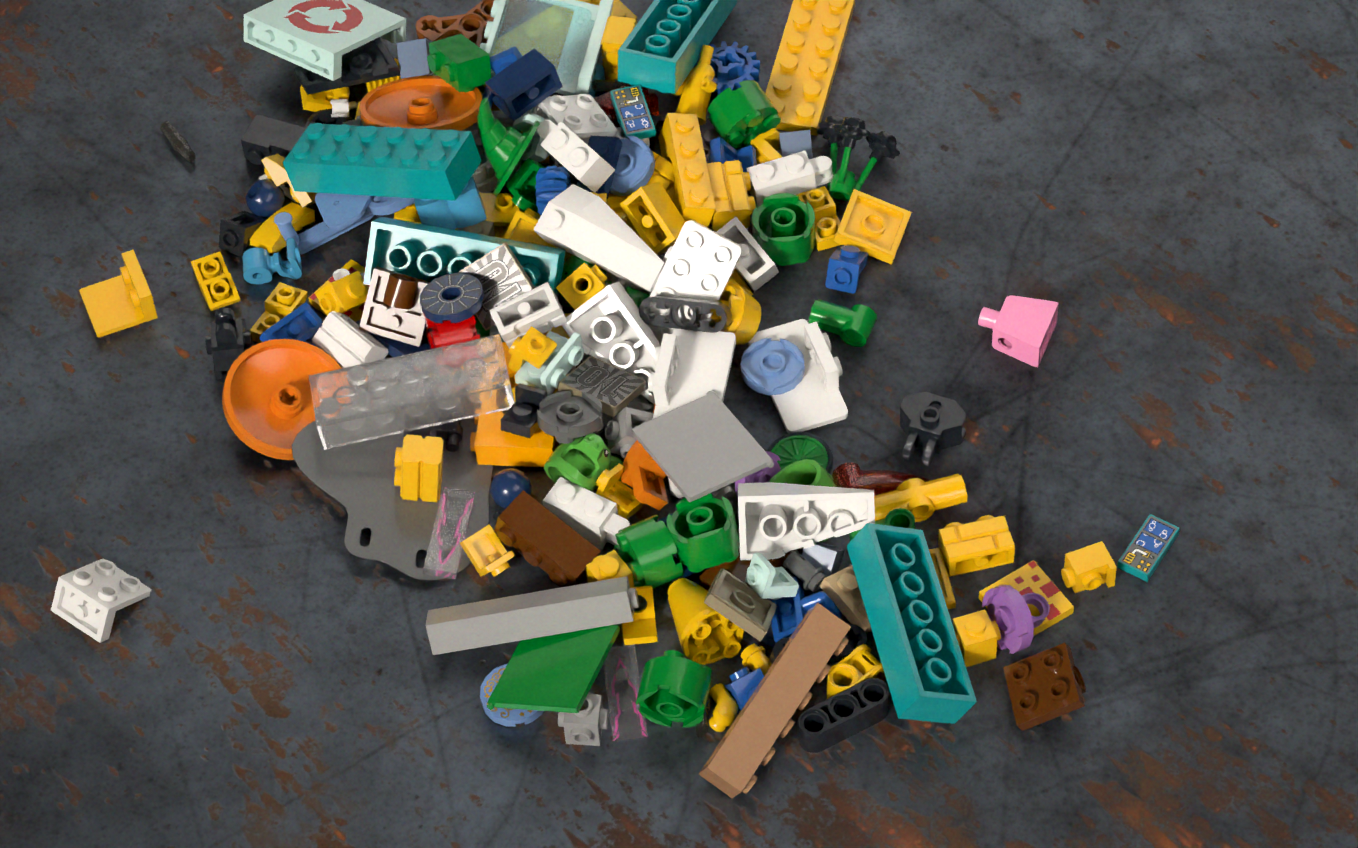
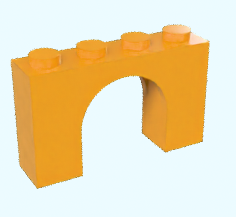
M491 342L489 354H484L482 364L483 373L486 374L485 380L479 381L478 395L479 399L482 400L481 406L475 407L474 423L477 425V431L471 432L470 450L476 452L478 465L544 467L548 458L559 446L555 436L546 434L540 428L531 438L501 430L500 420L505 415L500 411L502 398L507 391L518 384L515 382L514 375L516 372L508 367L511 354L508 353V346L505 342Z

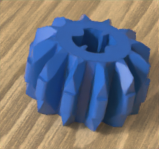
M547 166V168H539L536 175L535 196L540 216L550 200L571 186L570 175L565 167Z

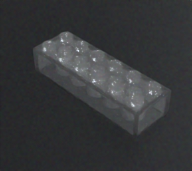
M500 334L309 375L316 425L324 450L509 410L515 403Z

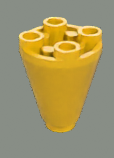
M680 578L669 586L667 594L683 653L689 660L702 665L715 663L725 657L732 658L736 656L741 650L740 642L743 638L744 630L703 603L708 593L706 589L687 578Z

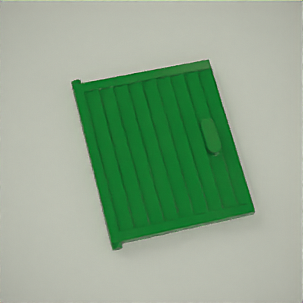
M609 625L521 640L487 702V708L490 710L495 707L579 713L620 632L619 625Z

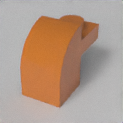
M637 440L624 459L623 466L625 469L621 475V482L633 487V494L640 503L648 504L657 510H661L668 504L663 480L667 475Z

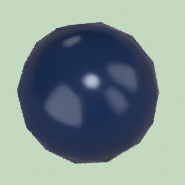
M269 179L256 181L246 195V203L249 210L263 218L273 215L284 206L285 202L283 189L280 186L277 187L274 181Z
M509 468L502 470L494 476L491 482L490 493L495 503L506 509L523 490L531 495L532 485L524 472Z

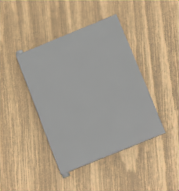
M708 391L705 396L631 429L634 437L689 503L759 470L774 466L772 458L712 391Z

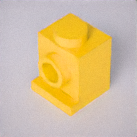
M1103 541L1066 553L1061 575L1066 587H1072L1074 593L1083 590H1094L1103 583H1106L1108 588L1115 586L1117 566Z

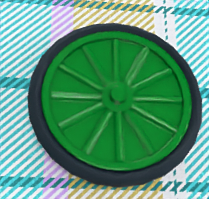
M792 432L782 435L767 449V451L779 456L781 461L777 462L781 470L794 462L804 459L815 460L829 474L833 467V454L830 447L823 439L811 433Z

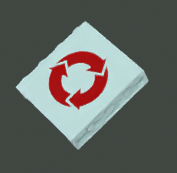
M273 0L244 14V42L332 81L342 77L343 54L378 37L386 39L393 44L406 41V18L364 0Z

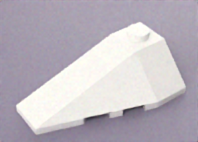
M574 184L548 202L533 229L544 241L560 249H566V252L593 265L596 264L599 268L649 292L654 288L665 265L650 247L599 196Z
M621 283L610 284L567 316L568 322L562 324V327L570 337L574 332L581 335L582 346L586 355L589 354L646 380L645 390L641 395L655 404L653 392L648 390V378L650 372H655L656 368L654 364L655 348L661 345L649 325L640 317L639 308Z
M774 482L738 483L740 560H752L754 553H762L767 560L777 559L785 556L787 552L802 547L805 549L814 546L816 542L830 537H840L860 530L867 523L875 524L874 490Z

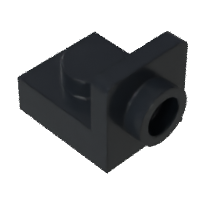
M247 211L221 219L219 248L242 257L243 253L247 250L248 240L267 219Z
M519 383L515 387V403L500 420L501 430L531 438L539 429L537 409H540L542 399L547 397V391Z

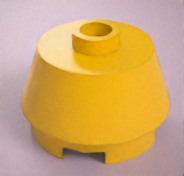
M737 284L726 285L719 302L729 307L732 320L730 325L721 332L734 333L736 345H743L748 343L758 330L761 320V306L741 286ZM715 310L710 319H714L716 324L722 319L721 316L716 315Z

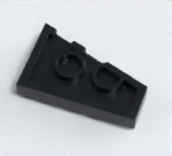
M379 37L343 54L342 77L334 81L301 66L294 68L296 77L307 95L400 76L399 66Z

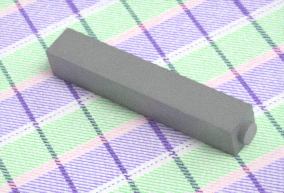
M628 576L432 609L428 610L425 626L432 654L438 655L633 622L634 608H639V599L636 587L630 588Z

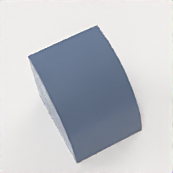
M424 38L397 43L401 79L433 74L427 62V56L430 55L429 43L433 41Z
M810 130L779 133L780 155L785 157L806 151L808 158L812 159Z
M816 542L814 546L803 549L802 556L816 568L821 567L824 570L823 574L828 577L838 572L845 549L825 542Z

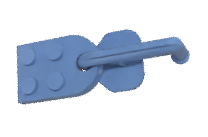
M317 193L315 202L323 222L300 234H297L292 226V215L287 212L275 215L274 222L277 224L284 240L294 238L301 254H305L365 223L374 215H389L415 202L414 198Z

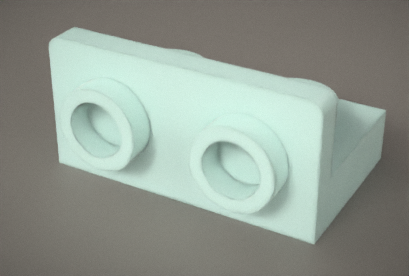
M549 331L546 336L557 343L555 351L540 369L525 361L514 375L516 384L521 383L547 391V396L551 395L556 388L558 389L559 382L566 377L573 366H577L581 362L584 355L581 335L576 332L568 339Z

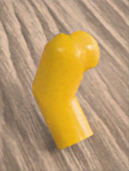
M719 683L714 685L709 691L710 696L717 704L713 711V716L709 719V725L716 732H724L726 727L731 726L738 713V705L726 687Z

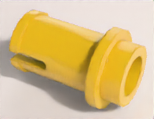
M756 643L746 647L740 655L743 659L742 665L744 667H750L752 671L760 668L763 675L766 674L772 665L770 659L765 655V648L758 646Z

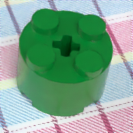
M754 80L739 82L741 87L734 91L730 87L725 89L708 107V112L710 113V116H707L708 120L719 136L734 149L751 145V140L757 135L775 128L781 121L777 110L760 85Z
M778 193L763 199V204L758 208L756 206L752 213L753 238L775 265L785 266L805 263L810 259L815 246L814 210L808 202L805 204L799 200V196L790 193Z
M712 493L690 503L684 498L676 504L677 510L672 515L669 512L667 516V527L678 551L676 556L691 572L697 573L705 568L715 567L724 562H732L739 556L740 538L738 525L730 501L721 496V500L713 498Z
M657 514L620 529L615 534L618 543L614 546L615 551L625 563L627 562L629 569L633 572L634 587L651 585L652 589L683 576L682 563L680 562L675 565L673 559L675 557L674 554L678 553L676 545L665 523L662 520L658 521Z
M667 650L663 656L648 660L643 668L636 705H640L639 712L646 719L662 726L671 727L672 721L683 722L682 728L699 724L704 718L711 685V668L684 658V655L676 650Z

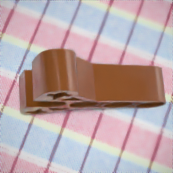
M482 0L466 14L439 18L433 15L421 17L416 22L417 39L426 38L430 41H437L462 34L480 47L481 43H487L488 40L484 38L487 22L494 21V17H491L494 0ZM509 0L498 38L526 17L529 12L528 0Z

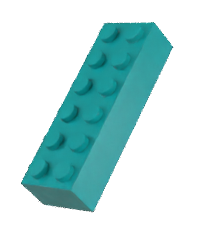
M654 0L618 50V81L628 83L631 86L640 84L641 87L658 90L661 93L675 94L699 60L702 46L710 44L737 4V0Z
M310 123L284 159L283 165L294 191L456 201L482 160L471 131Z
M379 217L371 223L363 284L370 285L375 267H381L431 282L443 275L461 271L507 242L535 288L548 282L558 299L559 291L556 287L561 283L566 249Z
M867 523L848 543L847 550L898 719L955 724L977 700L924 532L918 529Z

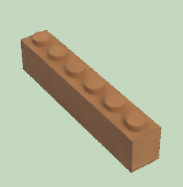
M819 603L810 608L699 772V775L731 798H734L741 792L747 794L758 778L754 775L760 764L765 766L776 752L772 745L778 736L783 739L794 725L795 721L791 717L796 709L802 711L812 698L813 694L809 690L814 682L820 683L828 674L831 666L827 663L833 654L838 656L847 645L849 639L845 635L851 626Z

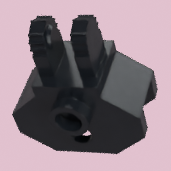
M227 307L216 309L215 321L211 322V335L205 336L207 354L213 355L216 379H223L224 371H229L233 362L245 350L252 347L253 342L251 331H247L245 318L235 319L233 309Z
M925 391L904 397L900 406V427L908 436L903 449L902 457L904 459L910 460L916 448L923 449L922 464L930 466L935 454H940L942 449L962 444L966 435V430L963 426L967 415L956 400ZM939 404L941 406V409L938 410L937 408L931 405Z

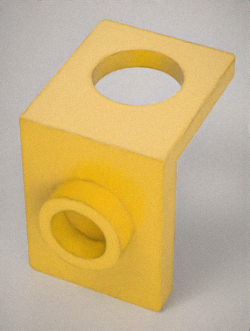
M652 586L636 587L637 594L644 597L647 604L643 610L634 611L633 622L622 623L624 645L658 642Z

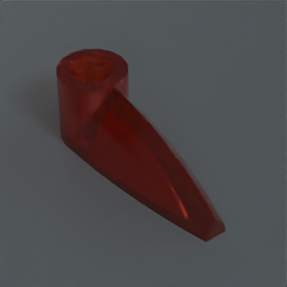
M853 462L839 465L832 473V479L837 487L874 490V496L897 490V487L908 479L920 478L924 482L931 481L928 478L898 471L861 470L860 466Z

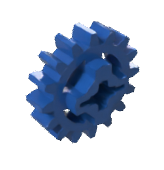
M722 41L721 47L718 48L714 44L710 45L714 48L710 66L713 67L715 72L712 81L717 84L714 91L717 92V96L729 87L732 91L740 88L739 82L745 80L759 82L760 60H757L756 52L749 53V46L745 45L740 49L735 41L731 46H727L725 41Z

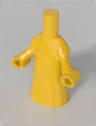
M708 45L702 46L698 65L690 71L678 91L673 94L674 96L681 95L675 113L696 114L699 125L706 124V114L711 92H714L717 84L712 81L715 72L713 67L710 66L714 48Z

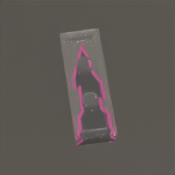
M443 487L423 567V574L456 580L463 552L460 542L466 539L475 501V492Z
M635 644L612 647L603 663L613 741L647 737L645 717L639 712L640 705H636L640 678Z

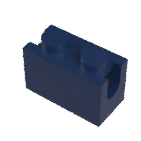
M535 48L485 82L487 88L496 95L492 98L494 104L513 121L563 87L555 66Z

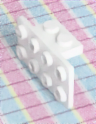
M693 220L685 222L674 246L669 247L663 258L665 265L651 291L650 297L663 295L719 302L742 254V247ZM656 304L650 306V312H654L655 317L663 313L669 314L670 308L664 310L656 308ZM687 305L680 306L678 310L679 318L683 322L689 323L693 316L692 310ZM713 313L702 314L701 319L711 318ZM649 325L660 345L663 334H672L676 329Z
M799 319L756 332L754 337L748 342L749 346L764 338H771L772 341H780L781 338L798 346L804 356L805 373L802 381L791 391L780 395H771L787 433L804 432L844 420L848 417V409L839 391V376L843 374L841 363L837 356L832 357L829 337L826 332L821 333L817 322L809 324L805 319Z
M675 329L672 334H663L661 346H656L655 372H650L648 378V390L653 392L655 400V410L652 419L705 396L708 391L714 392L723 402L736 345L734 333L721 331L710 333Z

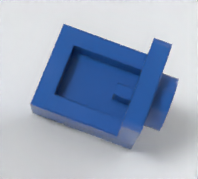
M721 137L710 140L709 163L721 162L724 164L725 161L739 160L742 163L743 172H747L746 168L757 165L756 149L752 145L736 150Z
M851 245L837 247L829 258L826 288L854 294L858 288L859 275L867 265L868 253L862 252L858 247Z
M746 666L729 675L731 682L724 685L728 691H731L740 710H742L764 677L760 668L749 671Z

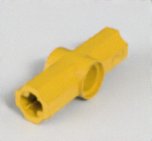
M959 474L924 482L920 478L908 479L902 482L897 487V490L874 496L875 521L885 519L886 515L894 509L903 508L912 512L916 523L931 517L935 510L967 502V492L964 480Z

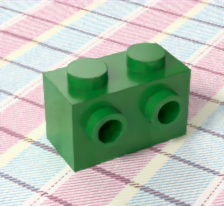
M458 34L429 43L430 55L427 56V62L430 70L457 91H473L475 87L484 85L486 81L491 79L489 54L464 35Z

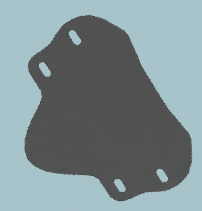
M395 358L384 359L375 368L371 392L366 399L311 422L297 434L292 444L293 458L297 466L314 484L339 501L347 510L348 520L344 544L349 553L360 558L387 563L410 577L423 580H441L453 577L471 563L460 542L489 524V492L493 465H478L476 452L470 450L471 432L477 431V425L474 423L475 407L481 406L482 400L479 399L478 395L479 381L485 380L486 374L483 373V360L470 366L459 367L456 377L450 379L447 377V371L439 372L438 367L419 375ZM392 368L400 371L398 383L394 386L388 383L389 372ZM408 387L440 389V399L449 400L450 393L460 392L463 396L462 402L465 405V414L461 418L460 426L463 428V438L459 442V449L455 452L446 450V441L444 440L442 485L438 502H425L421 498L417 501L402 500V497H400V486H394L396 447H403ZM502 404L500 411L506 414L507 410ZM438 415V423L448 422L446 415ZM443 494L474 499L466 517L460 524L457 538L461 536L459 546L441 570L438 559L440 546L437 532L439 522L443 525L444 519L441 513ZM364 528H369L372 532L370 544L363 547L359 543L361 531ZM422 549L426 550V565L423 568H417L415 565L417 552Z

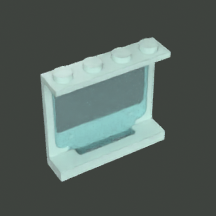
M494 0L491 10V17H494V21L487 22L484 38L488 40L487 43H481L480 48L486 51L490 57L516 46L522 56L535 48L555 66L563 85L555 93L563 95L588 94L601 51L602 36L607 18L611 16L614 0H601L599 6L578 0ZM491 69V77H494L495 73Z

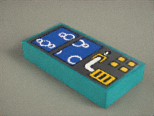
M640 84L611 90L610 98L624 138H627V136H635L639 139L655 137L656 129Z
M1150 514L1118 560L1117 568L1148 582L1178 537L1180 528Z

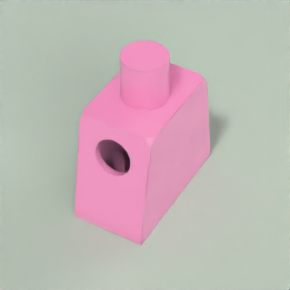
M1010 295L1006 297L1000 311L983 307L978 325L993 329L992 347L1038 368L1057 324L1059 303Z

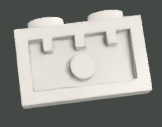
M590 94L549 96L536 105L533 114L543 117L544 120H551L555 125L561 121L580 138H590V135L615 136L617 133V128ZM549 154L551 159L555 162L556 159L551 154Z
M100 559L58 578L51 611L101 643L110 637L116 611L149 597L151 589L141 583L138 578L130 576L116 567L113 562Z

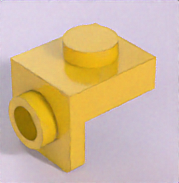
M302 85L300 86L303 110L317 112L331 109V99H349L350 90L348 86L308 95Z
M775 128L761 133L751 140V145L756 149L757 165L782 158L778 153L779 132Z
M359 270L331 282L316 292L319 305L326 316L332 311L343 314L366 302L369 289L366 284H363L364 280Z
M531 326L522 338L517 337L508 351L511 354L508 367L517 373L525 361L540 369L555 351L557 343Z
M619 463L610 471L605 469L596 481V486L598 487L596 494L617 503L618 515L629 519L641 509L643 504L635 498L631 488L619 481L625 469Z
M490 524L460 542V545L480 576L491 572L492 576L495 577L510 567L507 561L515 556L512 550L506 551Z

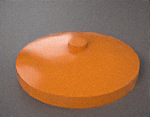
M439 76L404 78L388 82L368 92L362 98L359 105L360 119L363 126L428 128L436 130L453 129L462 131L477 122L480 103L483 99L477 87L470 92H459Z
M274 339L250 347L233 362L224 382L222 405L229 426L243 443L265 456L281 460H294L292 444L297 434L311 422L329 413L353 405V396L349 380L343 369L325 351L299 340Z

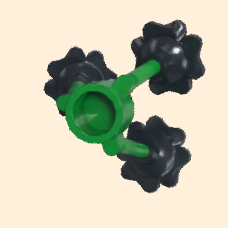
M836 115L834 117L828 116L825 121L819 123L817 134L823 135L824 139H829L828 146L831 147L830 159L832 161L833 176L826 188L830 196L835 199L849 201L854 189L861 191L863 183L876 163H879L883 157L894 159L900 154L896 148V138L893 135L888 134L886 131H881L877 134L870 133L865 129V121L859 118H843ZM866 136L865 139L869 143L872 152L869 156L870 161L856 182L854 179L855 174L847 170L851 150L855 149L856 141ZM844 139L843 147L845 150L841 167L836 173L837 149L840 147L841 140Z

